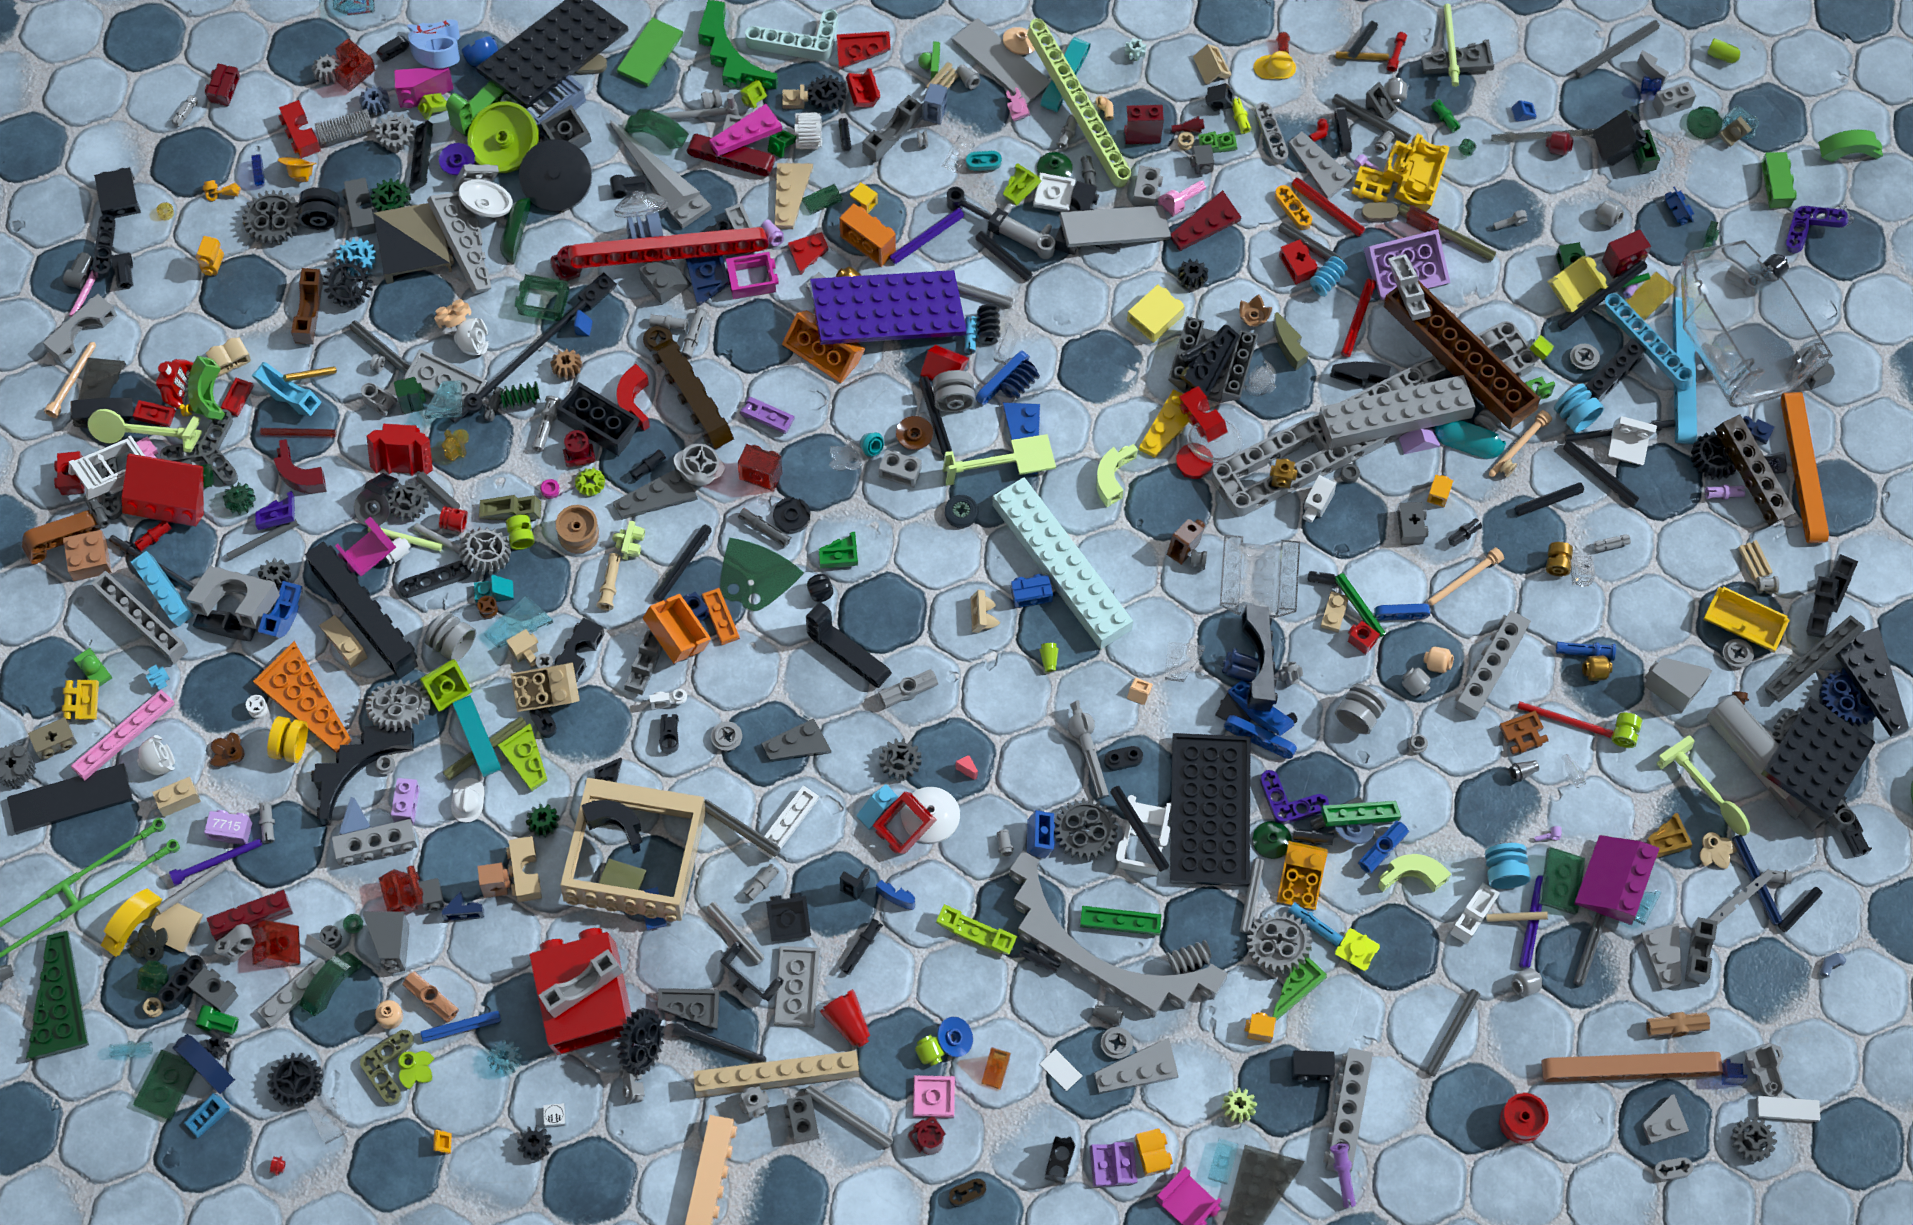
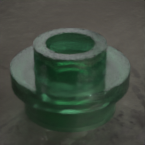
M350 914L345 917L343 927L350 934L358 933L363 928V920L357 914ZM352 922H357L355 927H350Z

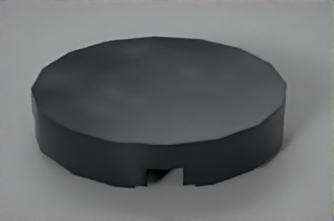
M794 497L784 498L776 504L773 511L775 525L785 533L801 532L810 522L811 512L809 506L802 499Z

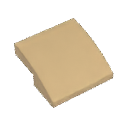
M176 903L162 914L158 913L151 928L155 932L165 928L168 934V941L165 945L185 952L193 933H196L204 914Z

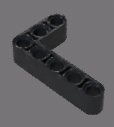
M818 602L806 615L808 636L871 685L880 688L890 677L892 672L886 665L832 625V613L825 604Z

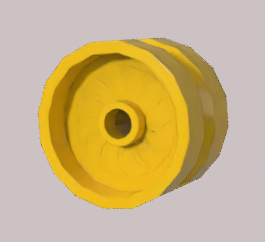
M277 716L269 732L267 743L268 757L281 760L284 757L287 762L298 763L303 756L307 743V722L294 720L291 723L289 718Z

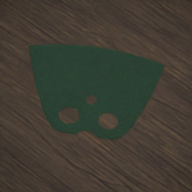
M729 538L723 561L720 590L724 598L730 601H740L745 608L751 611H758L768 606L787 591L804 572L792 562L770 549L748 541ZM748 580H753L754 584L750 586L747 582ZM735 583L739 585L740 590L737 594H730L727 588L730 584ZM756 593L760 595L761 600L758 604H751L748 598L751 594Z

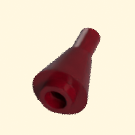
M1200 116L1183 122V124L1171 125L1172 132L1202 133V130L1205 129L1204 119H1200Z

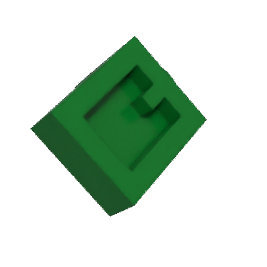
M782 129L781 132L769 137L767 151L779 158L784 157L785 148L796 142V136Z

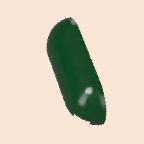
M530 198L516 201L508 214L500 242V251L507 262L511 264L515 263L532 204Z

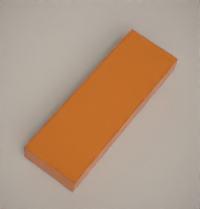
M720 588L701 594L704 603L709 608V616L721 645L739 640V634Z

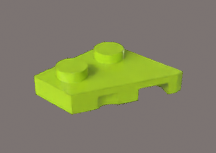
M1019 163L1015 165L1016 171L1014 176H1010L1008 186L1003 192L1005 199L1016 206L1042 182L1039 176Z

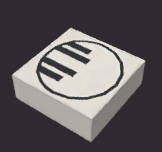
M564 1103L543 1105L545 1127L565 1125Z

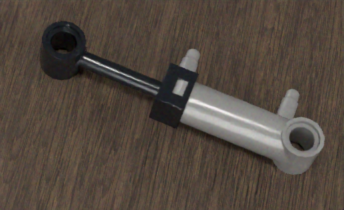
M951 187L947 191L946 203L951 211L964 207L987 219L988 230L999 236L1001 233L1037 252V255L1042 259H1049L1054 255L1055 239L1048 235L1052 228L1051 224H1047L1041 233H1038L1008 217L1013 208L1011 203H1008L1003 210L997 207L995 212L991 214L966 201L962 188Z

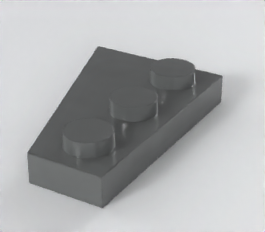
M658 988L657 1008L659 1011L718 1031L719 989Z

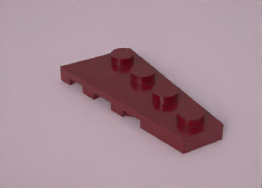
M1222 190L1171 233L1170 238L1177 249L1182 251L1240 222L1242 217Z

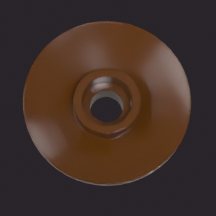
M910 416L898 424L896 438L904 448L920 450L928 446L932 441L933 428L925 418Z

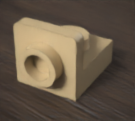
M800 85V90H783V109H804V102H808V91H804V85Z

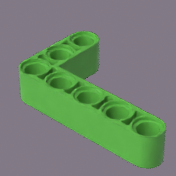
M489 82L469 102L456 93L452 94L446 102L451 127L462 135L468 136L470 125L476 115L485 107L501 102V98L506 93Z

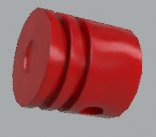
M444 506L439 518V528L463 533L467 524L468 512Z

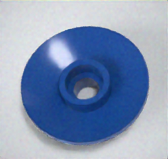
M949 1017L939 1025L937 1039L941 1049L947 1055L961 1057L970 1051L973 1044V1033L966 1021L959 1017Z

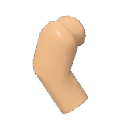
M1098 96L1095 99V103L1105 112V120H1113V103L1103 96Z

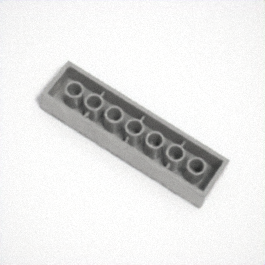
M1461 375L1320 407L1318 419L1330 450L1469 419L1473 416L1475 404L1465 377Z

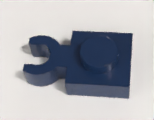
M1744 416L1743 420L1747 423V427L1754 439L1767 444L1775 426L1760 419H1757L1755 423L1749 416Z

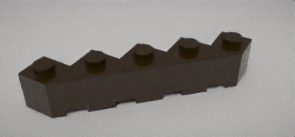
M669 339L653 347L652 351L654 354L652 358L655 364H659L665 369L666 375L664 376L667 383L677 388L679 393L677 398L680 404L690 409L692 414L690 419L694 425L699 426L703 430L704 435L702 437L706 445L717 449L734 440L727 421L724 417L720 416L718 407L713 399L707 395L706 388L699 377L695 376L686 356L683 357L677 342Z

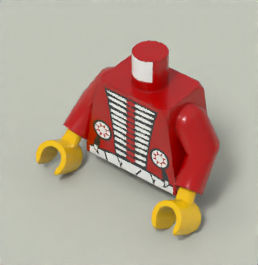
M174 359L172 362L165 361L158 366L160 373L156 381L162 400L175 409L179 408L182 416H190L192 413L189 411H193L191 405L183 404L188 394V380L193 362L185 359Z

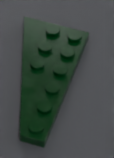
M68 931L47 935L43 970L40 975L41 982L37 992L33 1016L32 1034H30L29 1052H27L26 1057L28 1061L89 1046Z

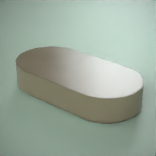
M597 55L575 73H602L607 68L606 58L602 55Z
M1391 202L1367 203L1362 209V217L1367 221H1393L1398 215V207Z

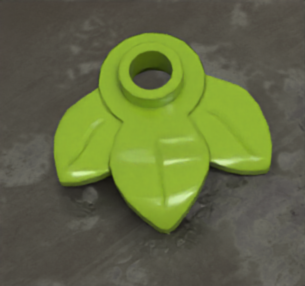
M407 1051L402 1053L398 1058V1066L401 1069L399 1073L401 1083L406 1088L411 1089L415 1081L421 1083L431 1082L433 1076L428 1065L435 1058L426 1051L417 1053ZM406 1060H412L410 1065H405Z

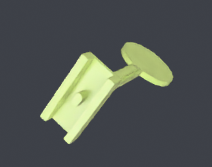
M99 409L93 412L88 419L90 433L96 439L105 443H115L121 440L125 432L170 436L183 439V451L191 452L202 434L201 430H196L201 421L200 417H192L187 428L178 429L125 424L119 414L108 409Z
M1690 735L1659 755L1661 760L1657 762V765L1661 770L1674 761L1679 766H1682L1708 796L1720 806L1725 822L1735 833L1745 836L1750 832L1749 822L1740 808L1730 801H1724L1685 755V753L1692 749L1694 739Z

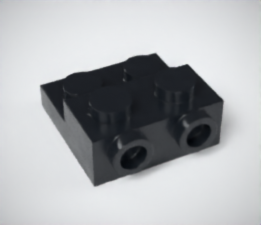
M801 892L789 894L790 898L783 899L781 895L770 896V900L766 901L771 942L811 936L806 895L802 896Z

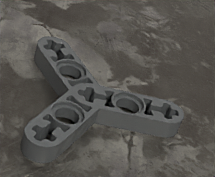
M222 409L225 413L224 417L227 416V420L224 419L221 422L220 419L214 418L202 440L195 444L194 452L191 456H184L183 444L164 447L160 452L161 458L176 462L188 459L191 462L204 460L207 464L212 465V471L223 484L227 486L234 485L238 480L237 472L219 450L233 423L231 413L226 409ZM214 431L221 432L217 438H212L211 433ZM210 446L211 451L205 453L204 449H208ZM168 453H172L171 458H167ZM217 459L223 460V464L219 467L213 465ZM226 469L227 473L232 475V478L226 477L223 471Z

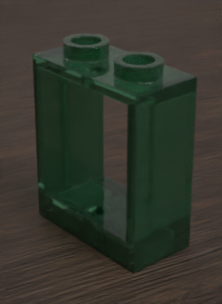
M525 274L524 280L520 281V294L515 299L518 315L559 321L563 317L570 293L568 281ZM530 288L557 292L554 308L548 309L526 305Z

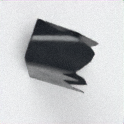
M1055 1136L1044 1179L1065 1184L1076 1146L1071 1136L1067 1138ZM1064 1146L1069 1150V1157L1066 1160L1056 1158L1055 1150L1058 1147ZM1053 1166H1060L1064 1170V1176L1050 1175V1169Z

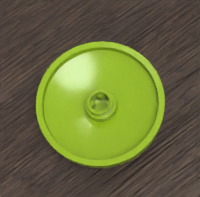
M505 101L493 103L482 109L473 119L468 131V146L474 152L475 161L479 165H497L498 173H508L519 169L524 156L532 147L538 144L539 139L538 127L533 116L522 106Z

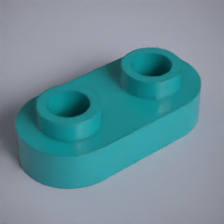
M997 151L971 152L966 157V166L972 171L996 170L1002 164V156Z

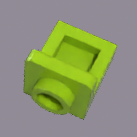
M758 80L740 90L743 104L753 109L757 107V102L767 97Z
M441 93L423 95L418 105V110L425 120H429L432 113L447 111V101Z

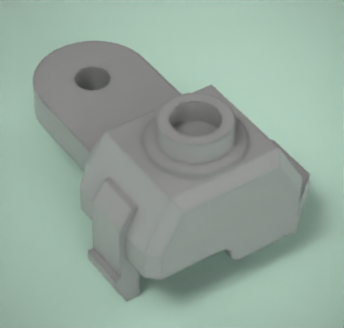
M1773 1043L1761 1044L1745 1051L1747 1068L1757 1076L1763 1094L1769 1097L1780 1096L1784 1090V1083L1778 1069L1784 1055L1781 1047Z

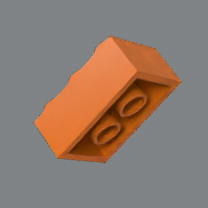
M853 203L839 218L840 237L882 267L890 259V255L896 251L895 232L890 227L881 224L878 218L869 215L863 207H858Z

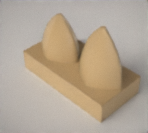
M978 589L970 597L972 632L977 633L983 629L993 628L1000 624L998 619L986 613V611L994 608L996 604L989 597L985 596V590Z

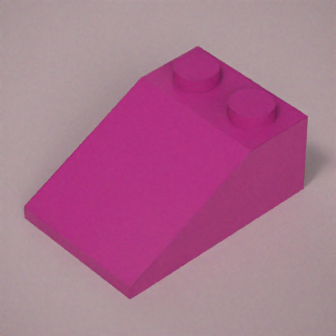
M449 67L395 70V90L400 108L418 107L423 95L437 93L443 95L453 90Z

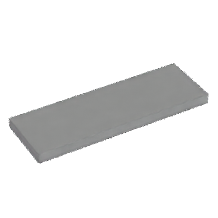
M976 18L952 38L953 43L1010 93L1015 95V88L1017 87L1021 92L1020 98H1025L1027 106L1046 91L1050 80L1020 54L1008 50L1003 43V39L979 18Z
M1162 205L1061 212L1059 215L1067 247L1169 240L1171 237Z

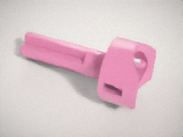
M1198 181L1180 193L1176 190H1170L1159 197L1158 204L1162 205L1173 217L1184 210L1185 201L1206 189L1205 182Z

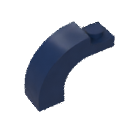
M186 1034L184 1037H181L172 1047L219 1094L235 1081L229 1072L191 1035Z

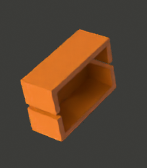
M681 594L666 599L665 602L663 600L649 606L643 616V620L673 664L688 658V656L691 657L704 651L711 641L710 636Z

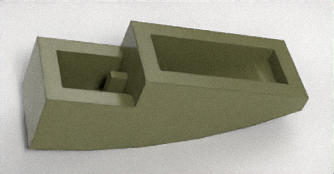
M1276 312L1273 319V328L1277 343L1287 361L1297 370L1307 363L1309 353L1300 345L1302 336Z
M515 495L480 500V519L506 521L515 515H527L530 517V520L541 519V501L535 495L517 498Z

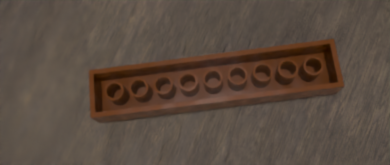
M1419 280L1418 283L1424 292V300L1430 309V317L1412 320L1398 287L1386 294L1384 308L1455 377L1464 375L1469 391L1509 430L1538 409L1540 397Z

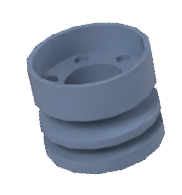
M657 210L645 212V221H642L639 214H636V223H633L631 215L627 216L626 230L628 239L663 236Z

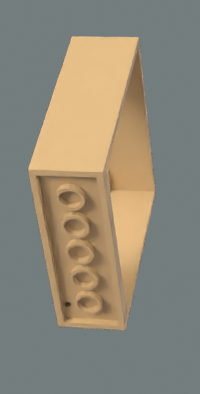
M587 778L561 881L563 901L570 905L582 904L589 908H605L611 912L618 910L624 911L629 915L642 914L648 918L660 917L670 922L681 921L706 815L704 797ZM596 800H611L619 802L629 809L692 819L674 897L573 879L587 826L581 805Z

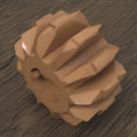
M566 348L565 352L558 350V355L553 354V360L550 364L552 372L557 374L559 379L564 376L567 381L569 376L575 378V374H580V368H582L583 364L581 356L576 354L574 349L569 352Z

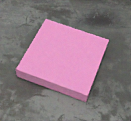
M914 1076L913 1117L954 1118L955 1076Z

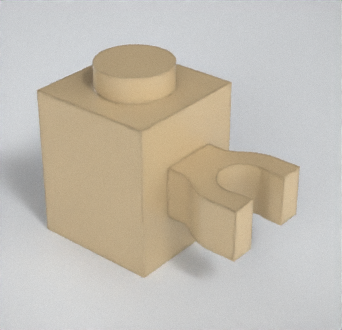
M527 629L506 640L509 650L518 663L526 659L531 668L536 666L534 653L538 651L536 645L538 640L533 633L529 634Z

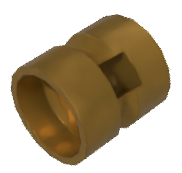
M1565 542L1550 543L1546 572L1560 577L1569 575L1571 573L1573 546Z

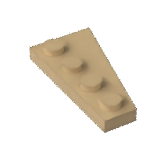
M777 163L775 226L777 228H794L799 208L804 198V192L813 170V164Z

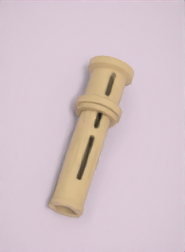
M616 553L609 554L604 583L599 590L601 593L600 600L597 601L596 605L599 609L606 611L613 609V598L617 592L615 583L621 556Z

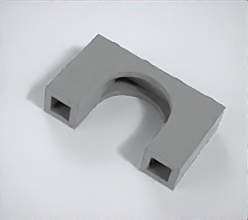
M209 566L186 598L191 612L208 616L223 596L232 592L247 593L235 614L240 625L257 629L261 623L263 613L267 614L280 594L276 584L270 580L266 581L255 576H247L239 572Z

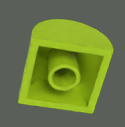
M455 659L448 661L419 679L429 699L439 712L452 705V702L472 693Z

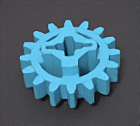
M352 238L350 243L345 240V246L339 245L341 250L336 251L337 263L338 259H341L345 264L344 259L347 256L346 258L350 259V264L353 259H356L357 264L360 261L364 263L362 268L367 266L369 269H373L372 263H376L375 257L377 255L374 246L370 245L368 240L363 242L362 238H359L358 241ZM346 268L347 272L350 271L351 276H353L354 273H357L358 276H360V273L356 269Z

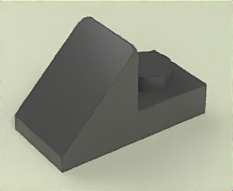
M1378 82L1366 92L1365 107L1374 108L1379 117L1388 121L1398 112L1381 82Z

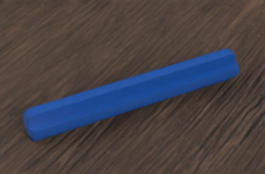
M493 1011L422 1030V1041L428 1042L501 1022L499 1011Z

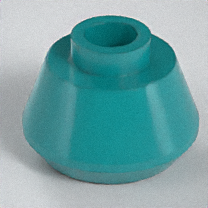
M877 432L866 433L860 439V447L866 456L875 457L883 450L884 439Z

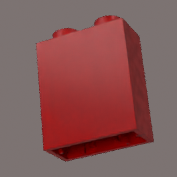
M590 928L581 931L578 934L579 940L565 944L562 939L544 941L540 944V951L529 954L548 1046L557 1055L621 1038L622 1035L619 1032L624 1030L622 1024H627V1016L631 1017V1008L623 973L555 1018L548 1012L539 997V994L553 985L568 982L579 976L587 969L592 959L606 950L611 952L621 967L616 942L608 932L603 933L601 928Z

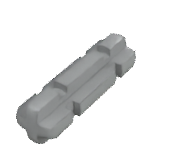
M188 96L187 102L183 103L177 111V115L172 118L174 125L178 127L182 125L183 120L193 110L192 107H195L198 103L196 97Z
M1628 534L1620 535V537L1616 536L1603 539V541H1595L1593 546L1594 550L1599 552L1604 551V549L1621 547V545H1629L1631 540Z

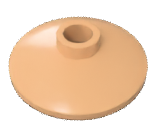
M1013 27L1004 33L1003 43L1011 52L1026 55L1035 51L1027 36V29Z

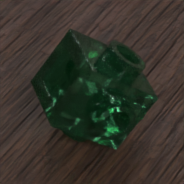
M148 961L143 967H140L137 974V989L156 994L168 982V965L161 964L158 961Z

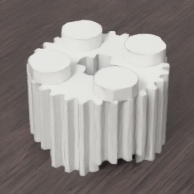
M795 113L796 149H818L822 147V119L820 114Z

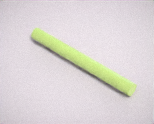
M381 528L388 538H405L410 544L440 552L442 550V544Z

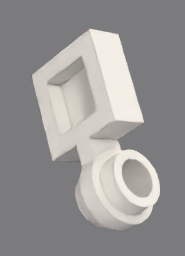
M683 689L674 690L672 695L665 692H656L654 695H649L652 710L671 707V704L681 705L687 700V693Z

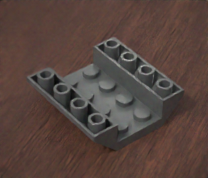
M1189 316L1186 317L1168 381L1183 393L1193 388L1179 376L1193 360L1184 362L1182 353L1218 332L1203 328L1204 320ZM1240 330V336L1207 397L1208 400L1223 403L1241 398L1258 334Z

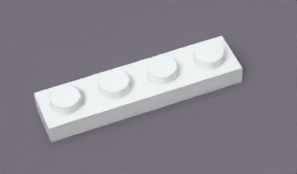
M802 786L764 837L778 845L781 849L819 800V796L805 786ZM757 846V849H758L759 851H761L762 853H764L765 855H767V856L770 857L771 859H774V858H775V857H773L772 855H770L769 853H767L766 851H764L763 849H761L760 847Z

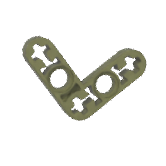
M406 1029L398 1031L365 1053L360 1059L363 1071L388 1105L398 1104L402 1094L384 1066L413 1046L414 1037ZM401 1037H408V1043L401 1042ZM395 1041L400 1049L397 1050L392 1042ZM386 1046L393 1048V1052L389 1056L382 1055V1049ZM370 1059L373 1061L377 1070L373 1072L371 1067L367 1065L366 1060ZM379 1074L386 1075V1081L382 1084L375 1082V1078ZM388 1086L393 1093H395L394 1099L389 1097V1094L385 1089Z

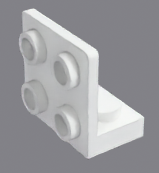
M1623 416L1619 417L1613 424L1607 456L1640 466L1644 465L1649 437L1656 433L1657 426Z

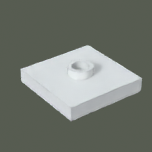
M1040 173L1039 177L1042 182L1037 186L1033 207L1069 212L1075 179Z

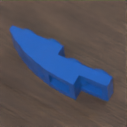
M1243 680L1228 690L1230 696L1261 728L1269 732L1273 731L1278 736H1281L1294 726L1293 720L1275 707H1272L1270 712L1248 709L1247 691L1250 685Z

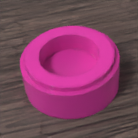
M547 479L540 486L541 493L545 498L552 499L560 493L559 484L554 479Z

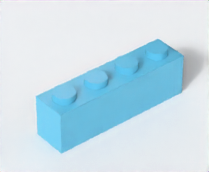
M145 551L131 561V564L175 625L179 627L194 616L150 553Z

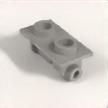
M621 1065L619 1074L623 1078L622 1094L626 1098V1104L628 1105L634 1099L635 1102L643 1101V1097H645L643 1082L635 1083V1080L642 1079V1075L626 1073V1070L622 1069L623 1065Z

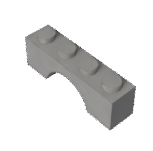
M99 294L90 298L86 305L77 310L67 322L62 323L58 330L46 338L43 344L47 352L64 364L76 353L74 347L76 335L82 329L89 326L104 328L117 316L114 307Z
M606 950L592 959L587 969L579 976L568 982L553 985L539 994V997L548 1012L555 1018L622 974L623 970L611 952Z

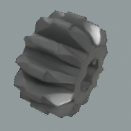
M273 558L272 562L266 560V565H260L261 571H258L259 579L270 580L276 584V587L280 588L282 581L289 582L288 578H291L290 568L282 559L277 562L276 558Z

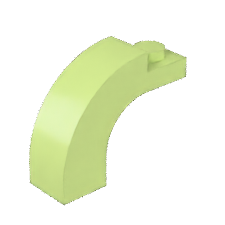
M1134 444L1121 448L1119 452L1113 447L1103 456L1099 463L1096 486L1099 497L1106 507L1123 498L1124 490L1115 479L1114 474L1120 467L1137 458L1138 449Z
M1408 854L1400 856L1389 863L1388 870L1379 877L1378 887L1384 892L1399 879L1410 876L1421 879L1435 892L1449 880L1451 873L1440 862L1431 857L1420 854Z

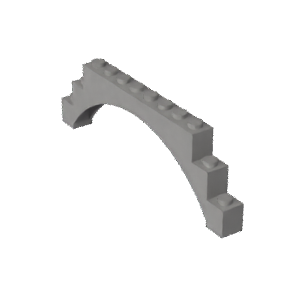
M1022 850L1010 868L1009 876L1017 884H1023L1014 898V905L1019 912L1028 913L1018 928V935H1020L1019 937L1024 942L1035 944L1039 951L1048 952L1053 955L1056 961L1071 966V969L1077 974H1084L1093 984L1098 985L1099 983L1105 987L1108 993L1112 995L1117 994L1122 997L1126 1004L1130 1006L1135 1005L1140 1008V1012L1146 1016L1151 1015L1155 1018L1167 998L1170 999V1003L1174 1006L1185 1008L1196 989L1206 998L1211 997L1214 999L1225 983L1228 973L1213 964H1210L1208 968L1191 973L1162 976L1148 975L1113 966L1082 948L1058 923L1046 902L1038 877L1039 860Z

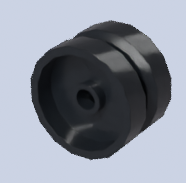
M313 187L305 189L300 193L298 220L303 226L314 230H327L337 226L339 222L338 209L340 208V198L336 192L326 188Z

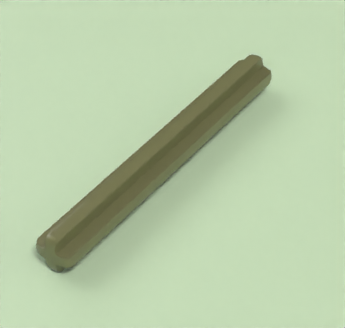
M518 717L490 737L493 749L526 726L525 720L522 717ZM469 752L443 771V775L448 781L476 762L473 752Z

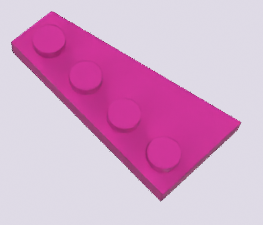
M764 104L710 139V146L720 156L781 132L782 125L767 104Z

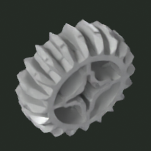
M488 526L485 530H482L481 527L477 531L472 529L470 533H466L465 537L461 539V545L459 546V557L462 559L463 565H467L468 570L474 569L475 574L480 571L482 576L485 572H488L489 575L493 571L498 574L500 569H504L505 565L509 563V557L511 556L510 543H507V537H502V532L497 534L495 529L490 531ZM495 547L497 548L500 554L496 553V550L494 549ZM470 548L474 549L475 555L471 552Z

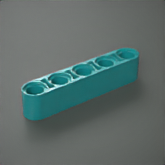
M1073 37L1064 57L1075 76H1077L1088 55L1091 43ZM1051 79L1041 99L1040 106L1058 112L1064 99Z
M471 695L452 702L483 777L502 770Z

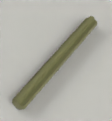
M1403 204L1400 205L1398 209L1399 215L1431 231L1438 229L1440 236L1489 261L1495 258L1496 251Z

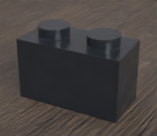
M1293 1051L1291 1056L1292 1080H1297L1300 1083H1307L1310 1080H1318V1083L1333 1081L1335 1076L1334 1051Z

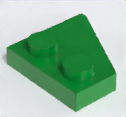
M855 532L849 533V536L842 540L839 538L831 544L819 548L820 569L858 566Z

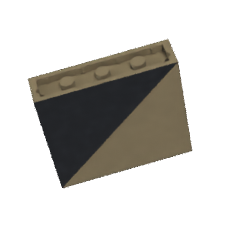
M429 203L373 213L387 284L394 283L393 275L447 265L449 272H452L451 265L454 264L453 255L448 252V249L451 248Z

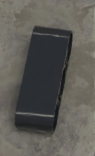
M190 956L160 990L158 997L166 1009L174 1010L179 1007L191 993L188 985L204 967L208 969L200 956ZM195 964H201L199 969L192 970ZM187 979L185 985L179 986L180 981ZM169 995H174L171 1001H165Z

